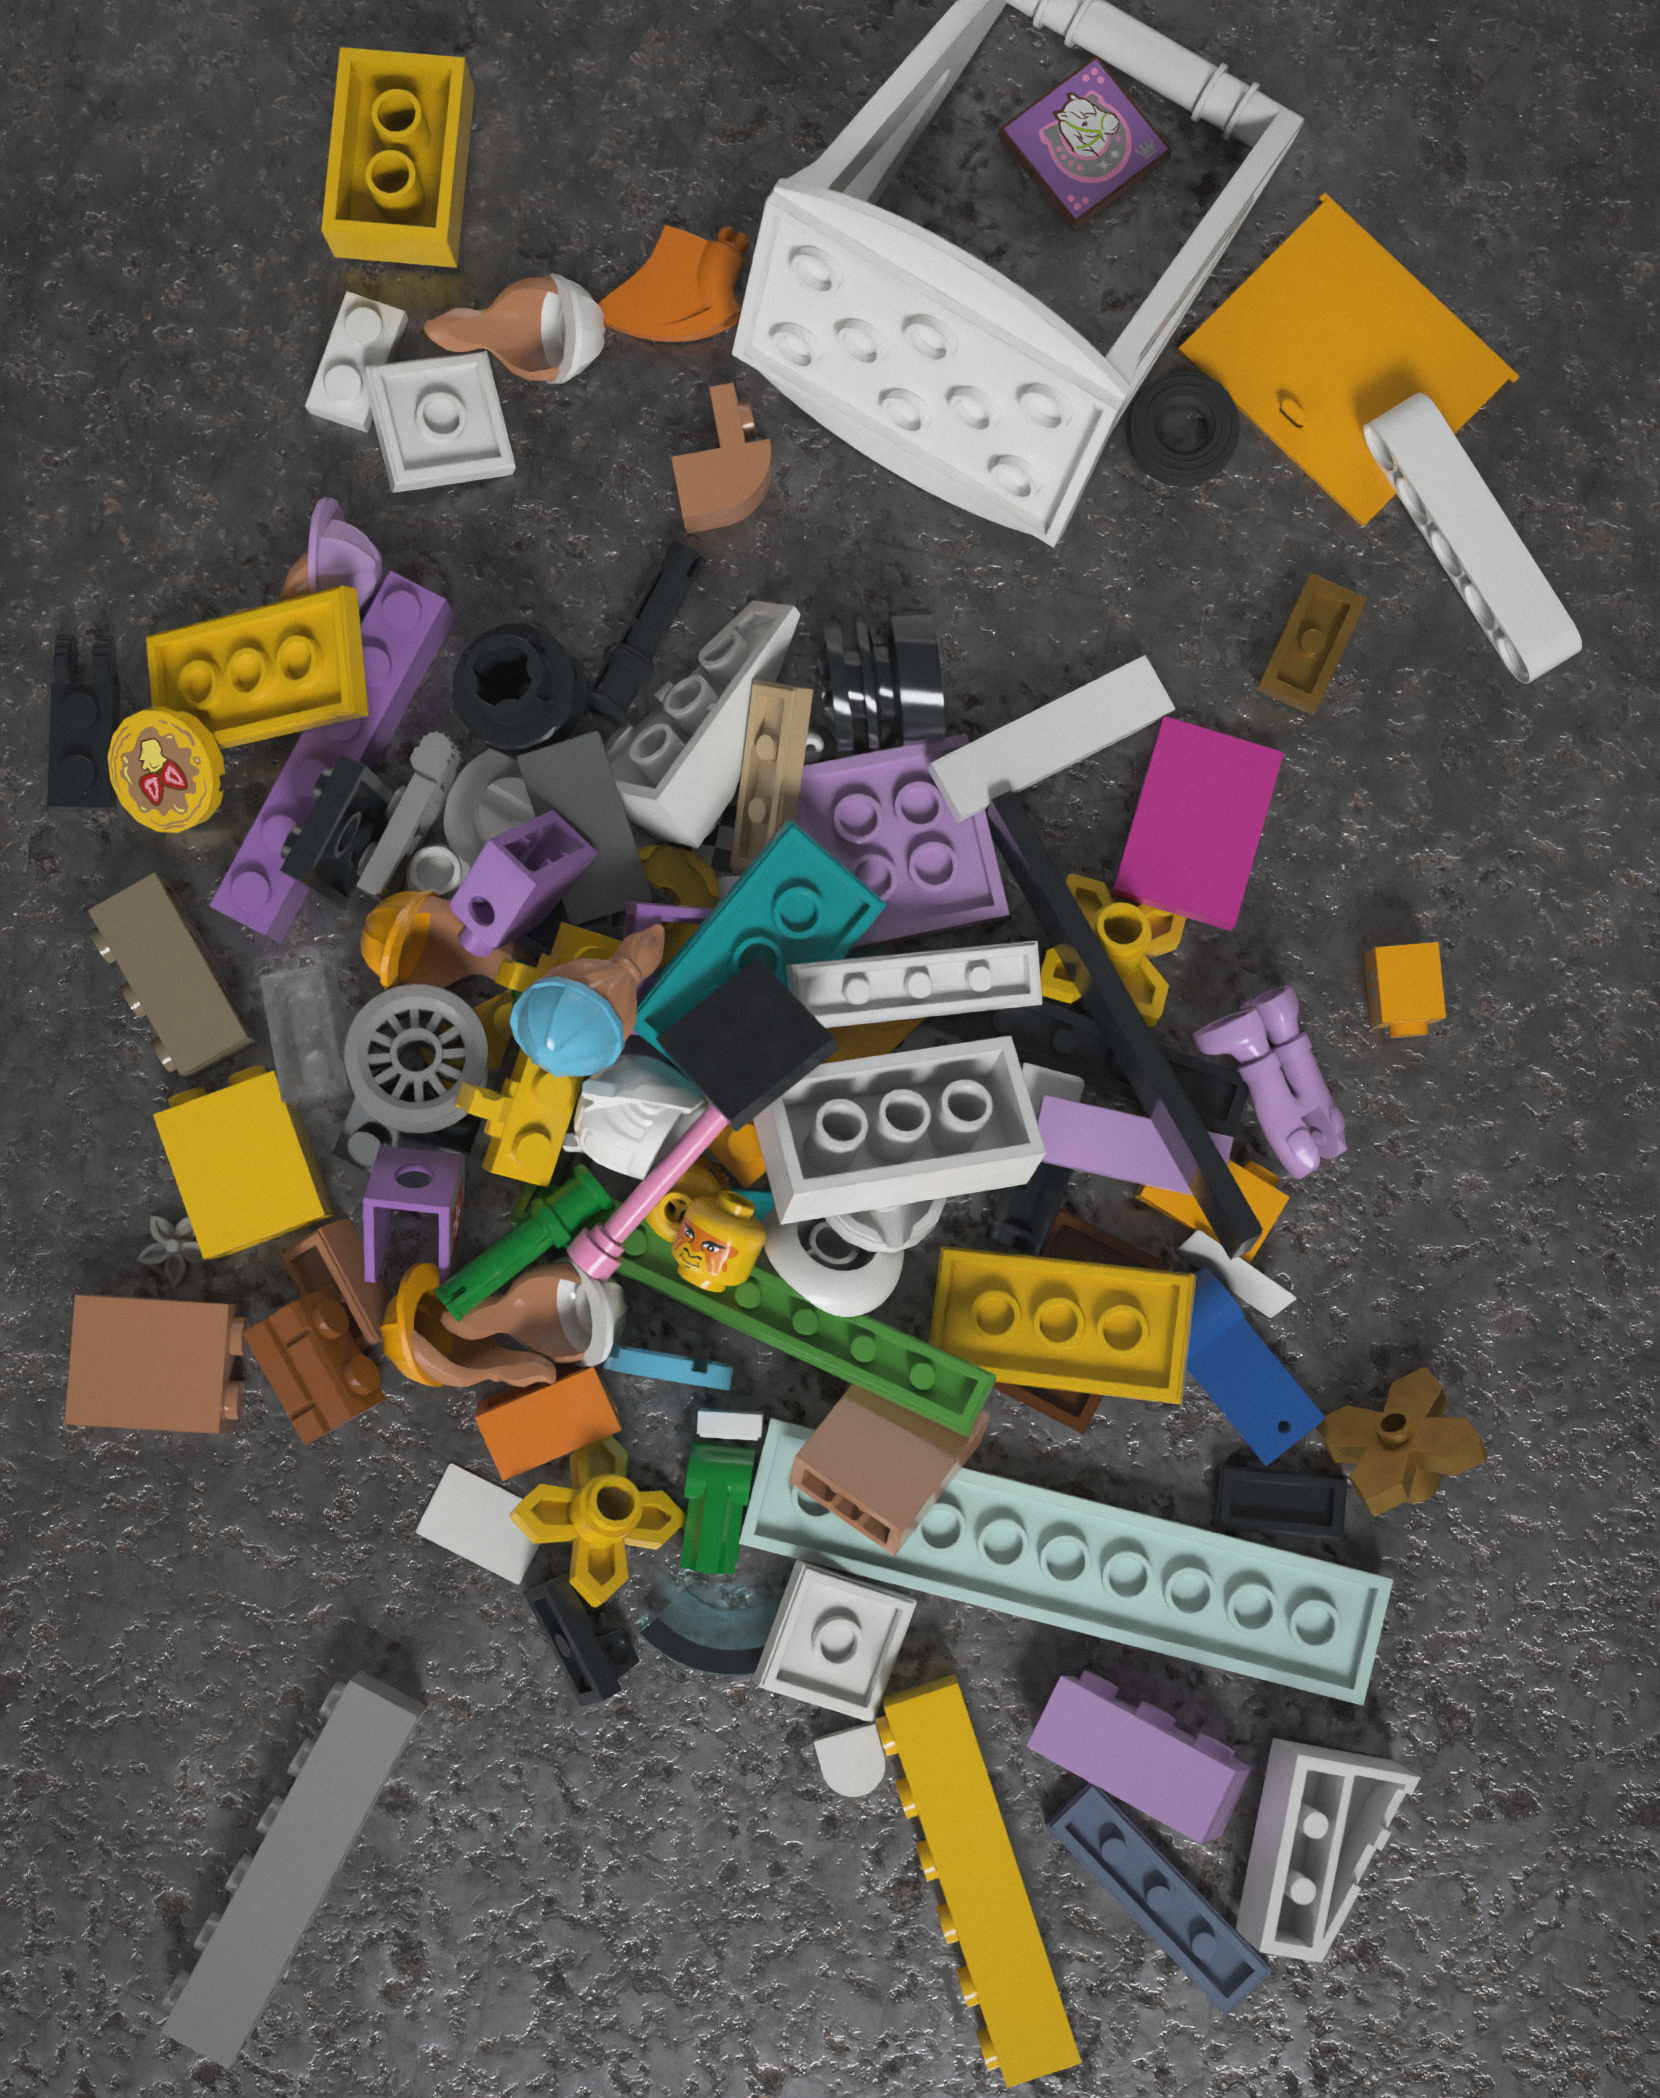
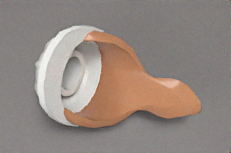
M545 274L543 277H528L510 284L497 296L488 309L478 311L469 308H454L432 320L426 321L423 328L432 341L446 350L468 352L478 348L487 349L513 374L528 381H546L548 384H563L586 369L601 353L605 340L604 333L606 331L604 314L591 295L579 284L557 274Z
M568 1256L556 1259L553 1263L541 1264L525 1270L512 1283L505 1294L488 1296L467 1313L459 1323L449 1310L441 1312L439 1320L448 1331L463 1339L476 1340L498 1332L506 1333L529 1352L543 1355L552 1363H573L580 1367L598 1365L608 1359L613 1344L617 1343L623 1333L628 1306L624 1300V1289L616 1282L612 1275L606 1282H601L587 1274Z

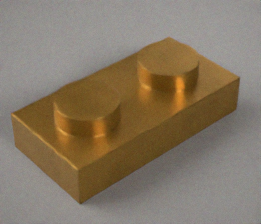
M1310 572L1256 690L1313 716L1322 701L1368 598Z

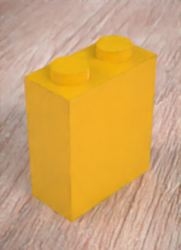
M264 1065L250 1067L228 1077L230 1087L208 1095L205 1087H198L168 1098L170 1109L153 1114L203 1259H220L336 1216L287 1076L274 1070L267 1073Z

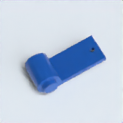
M1203 1267L1195 1273L1197 1278L1186 1369L1262 1463L1268 1466L1325 1420L1326 1417L1244 1319L1245 1315L1224 1285L1209 1269Z

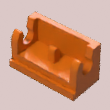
M573 1363L556 1368L557 1380L554 1384L536 1382L525 1387L514 1386L477 1402L474 1418L503 1481L622 1430L617 1413H619L599 1364L587 1367H580Z

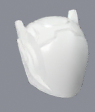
M642 1053L625 1054L619 1056L614 1064L592 1074L582 1084V1092L578 1099L574 1119L575 1133L565 1134L562 1147L565 1151L586 1153L595 1162L615 1172L644 1180L706 1110L710 1103L678 1068L662 1059Z

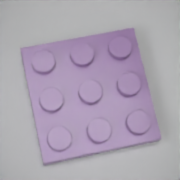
M967 733L946 737L943 742L901 746L803 766L796 825L887 904L849 952L1006 920L1010 915L985 809L957 823L927 769L931 762L969 744Z

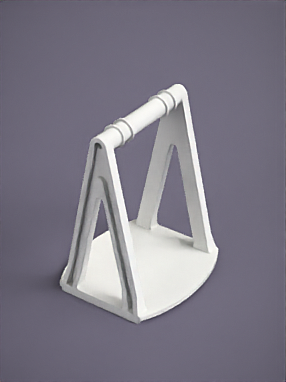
M957 0L820 158L789 178H780L774 186L773 192L765 203L732 355L757 369L780 392L829 431L893 473L953 505L1000 525L1033 535L1054 548L1066 530L1111 432L1288 152L1305 118L1259 92V83L1254 82L1251 86L1227 73L1228 65L1222 63L1219 67L1215 66L1105 0ZM1006 4L1033 18V26L1040 29L1045 25L1065 37L1064 44L1067 47L1071 48L1074 44H1077L1192 112L1191 120L1197 123L1202 118L1224 131L1223 139L1226 141L1234 137L1253 148L1105 358L1062 318L995 269L938 235L875 206Z

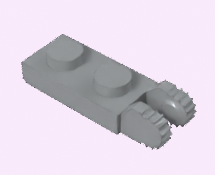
M436 730L435 733H431L429 731L428 735H423V739L418 741L420 743L419 747H415L410 756L415 773L407 787L402 785L394 793L386 812V818L390 821L379 842H371L360 859L357 873L361 877L356 886L380 902L402 891L407 881L406 872L408 864L413 855L425 846L445 807L449 790L458 776V770L463 769L461 765L465 762L462 759L464 754L452 742L451 737H447L444 732L439 733Z

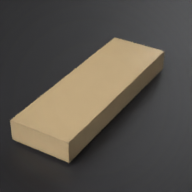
M753 680L730 868L745 871L786 820L796 824L813 689L771 681Z

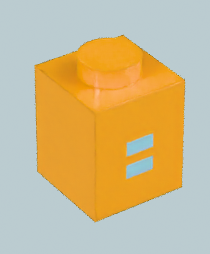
M1439 942L1375 947L1363 954L1370 1028L1389 1027L1390 1038L1421 1036L1429 1034V1023H1435L1446 1018Z

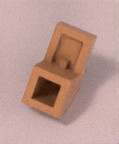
M734 383L709 387L720 448L671 457L686 534L721 528L743 520L761 504L770 487L773 471L770 439L745 443L746 440L756 439L750 401L737 402Z

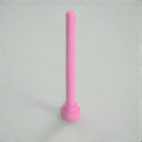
M711 1104L604 1225L597 1223L592 1229L584 1228L567 1247L569 1256L591 1277L601 1282L608 1280L623 1263L621 1254L626 1249L624 1241L728 1124Z

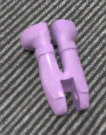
M1284 985L1247 1001L1239 1007L1240 1012L1216 1020L1199 1029L1192 1036L1198 1050L1208 1055L1230 1054L1241 1064L1237 1067V1070L1243 1082L1247 1084L1256 1118L1267 1142L1289 1174L1295 1179H1301L1318 1168L1320 1164L1319 1156L1331 1160L1347 1150L1344 1131L1346 1126L1344 1118L1335 1105L1311 1050L1312 1044L1306 1032H1299L1297 1022L1299 1013L1298 997L1291 985ZM1267 1037H1268V1039L1270 1040V1042H1271V1044H1272L1271 1047H1270L1269 1044H1268Z

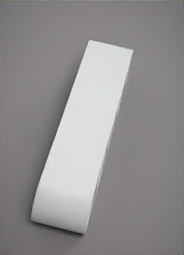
M1418 392L1364 425V439L1372 456L1511 674L1521 683L1529 684L1580 652L1582 640L1574 622L1433 401L1427 395Z

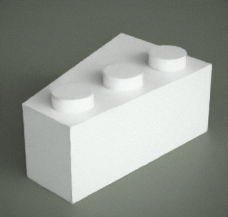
M1273 1738L1235 1930L1259 1952L1322 1963L1362 1889L1357 1885L1376 1849L1382 1851L1391 1834L1387 1830L1406 1793L1412 1795L1421 1777L1393 1760Z

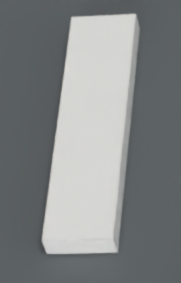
M1144 655L931 762L927 769L956 822L959 823L988 808L991 799L1010 790L1012 794H1016L1163 719L1164 716H1169L1176 708L1148 658Z
M1021 941L786 965L788 989L825 1028L1043 1005L1038 941Z

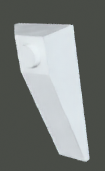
M761 601L750 602L699 651L698 660L701 665L675 686L668 681L654 694L660 704L635 728L628 723L626 728H619L611 735L604 748L627 820L657 839L698 848L703 840L714 830L717 820L731 802L741 777L753 680L776 682L801 615L795 606Z

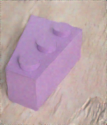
M1084 1670L1080 1679L1075 1676H1060L1026 1747L1200 1844L1220 1838L1255 1767L1233 1757L1235 1753L1233 1749L1205 1734L1199 1733L1196 1738L1174 1727L1176 1719L1157 1707L1141 1701L1137 1708L1115 1697L1119 1688L1098 1675Z

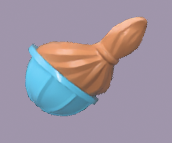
M654 924L647 929L626 936L615 955L608 960L595 958L571 960L551 969L541 979L526 988L513 1007L510 1025L515 1040L525 1054L531 1058L533 1064L538 1065L555 1077H577L592 1075L615 1063L625 1047V1041L636 1025V989L638 984L655 971L663 957L665 930L662 925Z

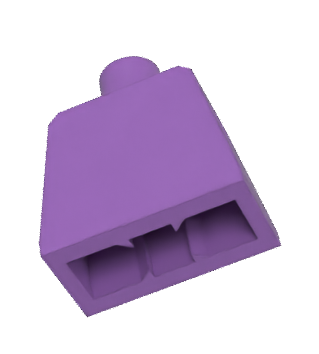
M554 810L489 839L450 902L451 912L465 924L458 933L460 944L475 956L488 957L494 949L497 950L536 929L581 876L598 852Z

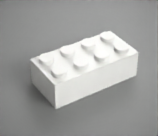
M1011 1036L820 1064L753 1118L780 1225L1027 1184L1046 1154Z

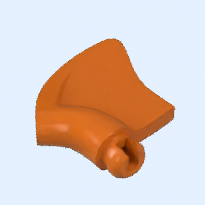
M665 225L650 258L643 267L599 302L598 305L604 314V325L637 338L663 342H684L704 339L733 327L739 322L741 308L736 300L734 290L745 264L743 255L749 249L750 242L748 237L741 231L738 235L735 234L732 227L727 226L719 230L716 241H707L686 231Z

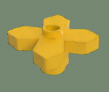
M1069 874L1065 880L1068 888L1145 1023L1149 1027H1154L1162 1015L1169 985L1149 960L1176 950L1182 937L1186 917L1143 904L1135 907L1129 903H1114L1104 882L1076 874ZM1055 949L1047 950L1040 969L1042 996L1071 1004L1080 998L1081 995Z
M612 1435L581 1447L571 1454L570 1467L573 1489L539 1484L509 1514L513 1523L533 1544L573 1541L569 1583L595 1608L604 1603L629 1579L625 1545L657 1550L686 1523L687 1519L686 1514L664 1491L639 1492L636 1486L626 1478L628 1452Z

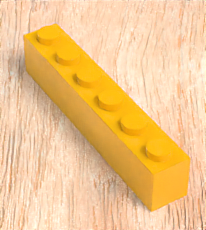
M956 1674L883 1697L886 1715L876 1718V1725L886 1756L899 1753L906 1777L896 1780V1787L906 1818L909 1819L919 1815L926 1836V1840L915 1843L927 1882L939 1878L947 1901L936 1905V1910L947 1944L959 1941L967 1963L965 1966L956 1968L968 2008L978 2004L981 2006L987 2028L976 2031L988 2071L1000 2067L1006 2087L1009 2088L1081 2064L1074 2036Z

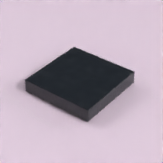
M758 957L655 1038L666 1055L735 1132L740 1130L840 1049L832 1034Z

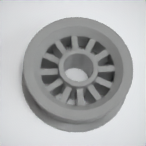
M409 984L382 992L371 999L358 1012L346 1036L344 1047L345 1068L355 1097L371 1117L394 1130L406 1133H429L449 1127L468 1114L464 1109L454 1106L462 1081L486 1087L489 1075V1054L483 1026L475 1012L465 1001L440 987L425 984ZM420 1016L431 1018L426 1029L420 1027ZM410 1017L411 1028L404 1030L399 1020ZM444 1023L451 1028L437 1037ZM389 1027L396 1038L393 1040L381 1033ZM460 1040L464 1048L448 1049ZM373 1046L387 1052L371 1054ZM417 1046L430 1049L436 1056L431 1066L427 1069L413 1072L401 1066V1057L408 1049ZM464 1064V1068L461 1072L448 1065ZM387 1069L374 1078L371 1074V1070ZM442 1078L453 1083L454 1086L449 1091H446L439 1079ZM398 1081L391 1095L384 1091V1089ZM430 1087L437 1098L425 1101L424 1089ZM409 1089H414L415 1102L403 1101Z

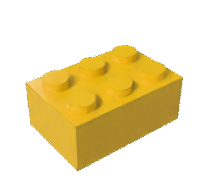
M340 47L321 231L334 257L457 268L475 92L465 57Z

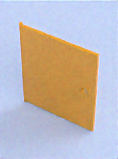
M1323 193L1319 198L1322 204L1179 347L1178 352L1201 374L1221 384L1232 397L1236 407L1349 515L1364 527L1396 495L1395 490L1366 444L1363 434L1364 425L1412 395L1421 392L1433 401L1455 435L1509 379L1514 383L1520 375L1328 194ZM1280 408H1281L1293 421H1295L1301 428L1295 427V426L1280 412Z

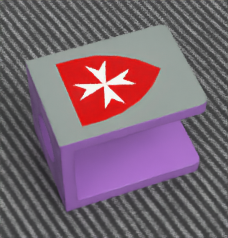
M380 1145L363 1196L365 1282L376 1283L391 1236V1209L439 1214V1286L455 1274L464 1242L465 1154ZM420 1171L430 1175L433 1181L425 1187L407 1188L400 1185L396 1179L403 1173Z

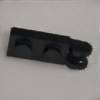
M58 634L56 642H54L55 654L53 658L56 683H51L47 807L53 810L115 811L117 795L111 784L107 757L112 735L119 727L120 688L116 685V643L114 642L113 635H97L92 650V669L95 683H77L79 650L76 638H74V635Z

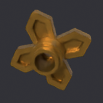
M1420 1368L1392 1382L1383 1413L1345 1406L1325 1416L1326 1419L1316 1426L1321 1443L1335 1463H1357L1350 1478L1356 1494L1373 1516H1377L1403 1502L1419 1503L1425 1501L1438 1491L1443 1474L1457 1476L1487 1460V1453L1482 1439L1466 1418L1442 1417L1449 1404L1442 1386L1428 1368Z

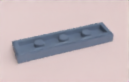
M1086 1780L1045 1821L1046 1827L1226 2016L1273 1971L1255 1949L1100 1787Z

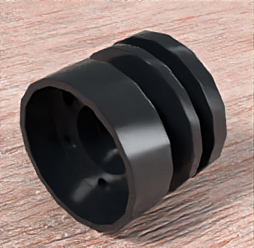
M930 608L889 612L886 642L873 643L864 615L854 616L855 646L843 647L839 618L823 620V637L819 655L817 656L824 720H826L835 738L837 753L853 752L852 723L864 722L869 750L879 749L883 719L894 718L903 746L945 741V712L935 624Z

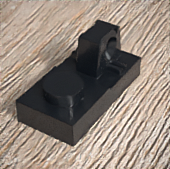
M566 1572L545 1579L523 1591L580 1707L604 1701L620 1692L622 1689L617 1680L639 1663V1658L624 1629H616L595 1637L593 1633L595 1628L589 1618L591 1614L590 1604L569 1583V1577Z

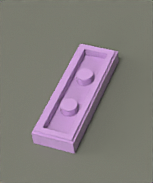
M1042 1096L1037 1123L1046 1154L1041 1162L1194 1196L1150 1118L1052 1096ZM1208 1132L1228 1167L1234 1137Z

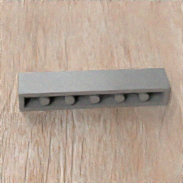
M362 1670L356 1673L347 1684L339 1680L336 1681L318 1714L328 1720L316 1742L308 1737L304 1740L287 1773L296 1777L292 1788L285 1800L277 1795L272 1799L257 1826L256 1831L265 1835L254 1857L246 1853L243 1854L225 1886L226 1890L234 1893L223 1916L215 1911L212 1912L193 1947L203 1953L193 1972L189 1973L182 1969L162 2003V2006L171 2010L160 2031L161 2033L227 2069L231 2068L243 2052L422 1718L427 1708L426 1705Z

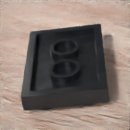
M341 754L335 767L329 765L320 774L312 792V800L316 803L305 824H296L288 834L281 850V858L285 861L280 871L324 901L345 910L361 877L358 875L357 869L364 851L371 842H379L390 821L386 818V812L394 792L366 765Z

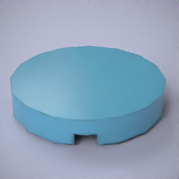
M613 1344L603 1369L722 1390H730L734 1369L731 1368V1364Z

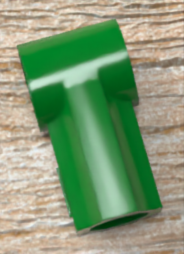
M692 1441L685 1485V1498L689 1499L680 1563L681 1568L702 1573L734 1575L740 1549L739 1540L742 1532L740 1530L744 1506L748 1507L756 1449Z

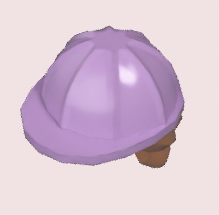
M323 497L317 502L311 518L308 551L303 553L290 568L277 602L344 585L357 589L360 615L371 605L383 583L382 574L384 571L381 554L366 535L356 527L345 522L343 511L337 500ZM252 608L236 609L231 614Z

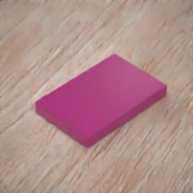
M1164 716L1157 733L1111 895L1232 931L1236 925L1284 752Z

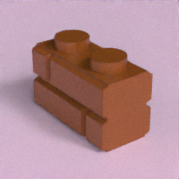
M325 1288L287 1304L242 1333L304 1445L333 1432L387 1400L379 1386L380 1374L376 1365L371 1359L360 1352L348 1330L349 1318L345 1309L337 1301L330 1298Z

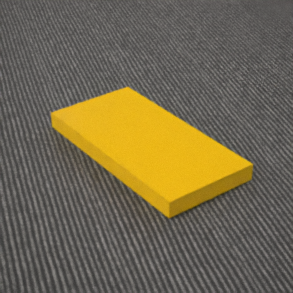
M341 585L146 636L152 707L167 706L166 709H172L176 712L183 710L197 717L212 733L220 750L369 716L356 588Z
M941 1246L929 1344L995 1374L996 1382L1182 1405L1197 1276L1191 1273Z

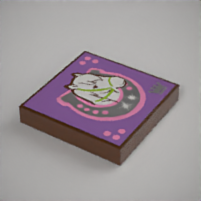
M1097 56L1093 57L999 128L998 138L1072 231H1075L1170 159L1172 153L1169 145Z

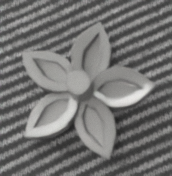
M151 1215L150 1232L159 1243L146 1247L136 1261L147 1265H159L165 1262L166 1276L177 1288L186 1275V1261L194 1264H203L214 1259H203L198 1242L195 1241L196 1237L189 1217L183 1218L175 1228L168 1220Z

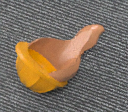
M428 889L421 892H399L385 898L367 915L365 925L362 927L360 941L362 956L367 965L380 978V982L385 990L402 985L425 984L448 991L471 975H484L495 980L502 957L513 961L514 959H525L527 965L538 966V962L525 948L513 942L497 950L494 949L488 957H478L469 953L459 942L458 933L465 924L451 912V901L441 899L437 893Z
M415 1263L406 1270L399 1284L398 1294L387 1305L384 1320L380 1327L383 1339V1352L405 1377L432 1387H441L444 1384L454 1387H467L487 1379H491L494 1382L502 1380L518 1387H525L536 1382L555 1383L557 1380L556 1368L543 1355L534 1352L507 1350L501 1346L495 1334L482 1339L470 1340L463 1339L448 1331L439 1320L440 1313L448 1309L433 1292L435 1287H439V1268L434 1263Z

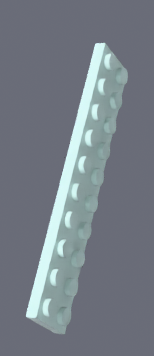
M774 1417L770 1419L739 1544L1364 1705L1394 1580L1389 1576L967 1467L960 1469L894 1557L789 1482L795 1455L815 1432L816 1428Z

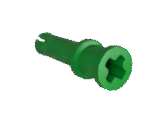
M582 1163L573 1168L574 1176L545 1199L536 1197L530 1202L531 1206L527 1208L530 1214L527 1218L446 1282L433 1289V1292L458 1323L467 1313L552 1245H555L557 1249L562 1246L567 1247L573 1241L572 1234L601 1211L610 1213L616 1208L607 1192Z

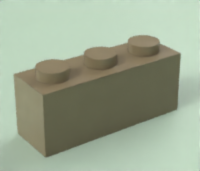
M154 872L88 910L97 926L90 931L96 948L109 964L114 961L118 963L128 981L120 986L121 991L133 1012L139 1018L147 1015L158 1035V1037L151 1040L153 1049L161 1063L170 1073L178 1070L181 1076L196 1079L260 1042L168 879Z

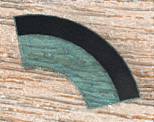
M686 1587L639 1629L638 1634L662 1655L692 1670L721 1676L753 1675L756 1672L782 1598L776 1592L770 1598L753 1606L723 1608L705 1602Z

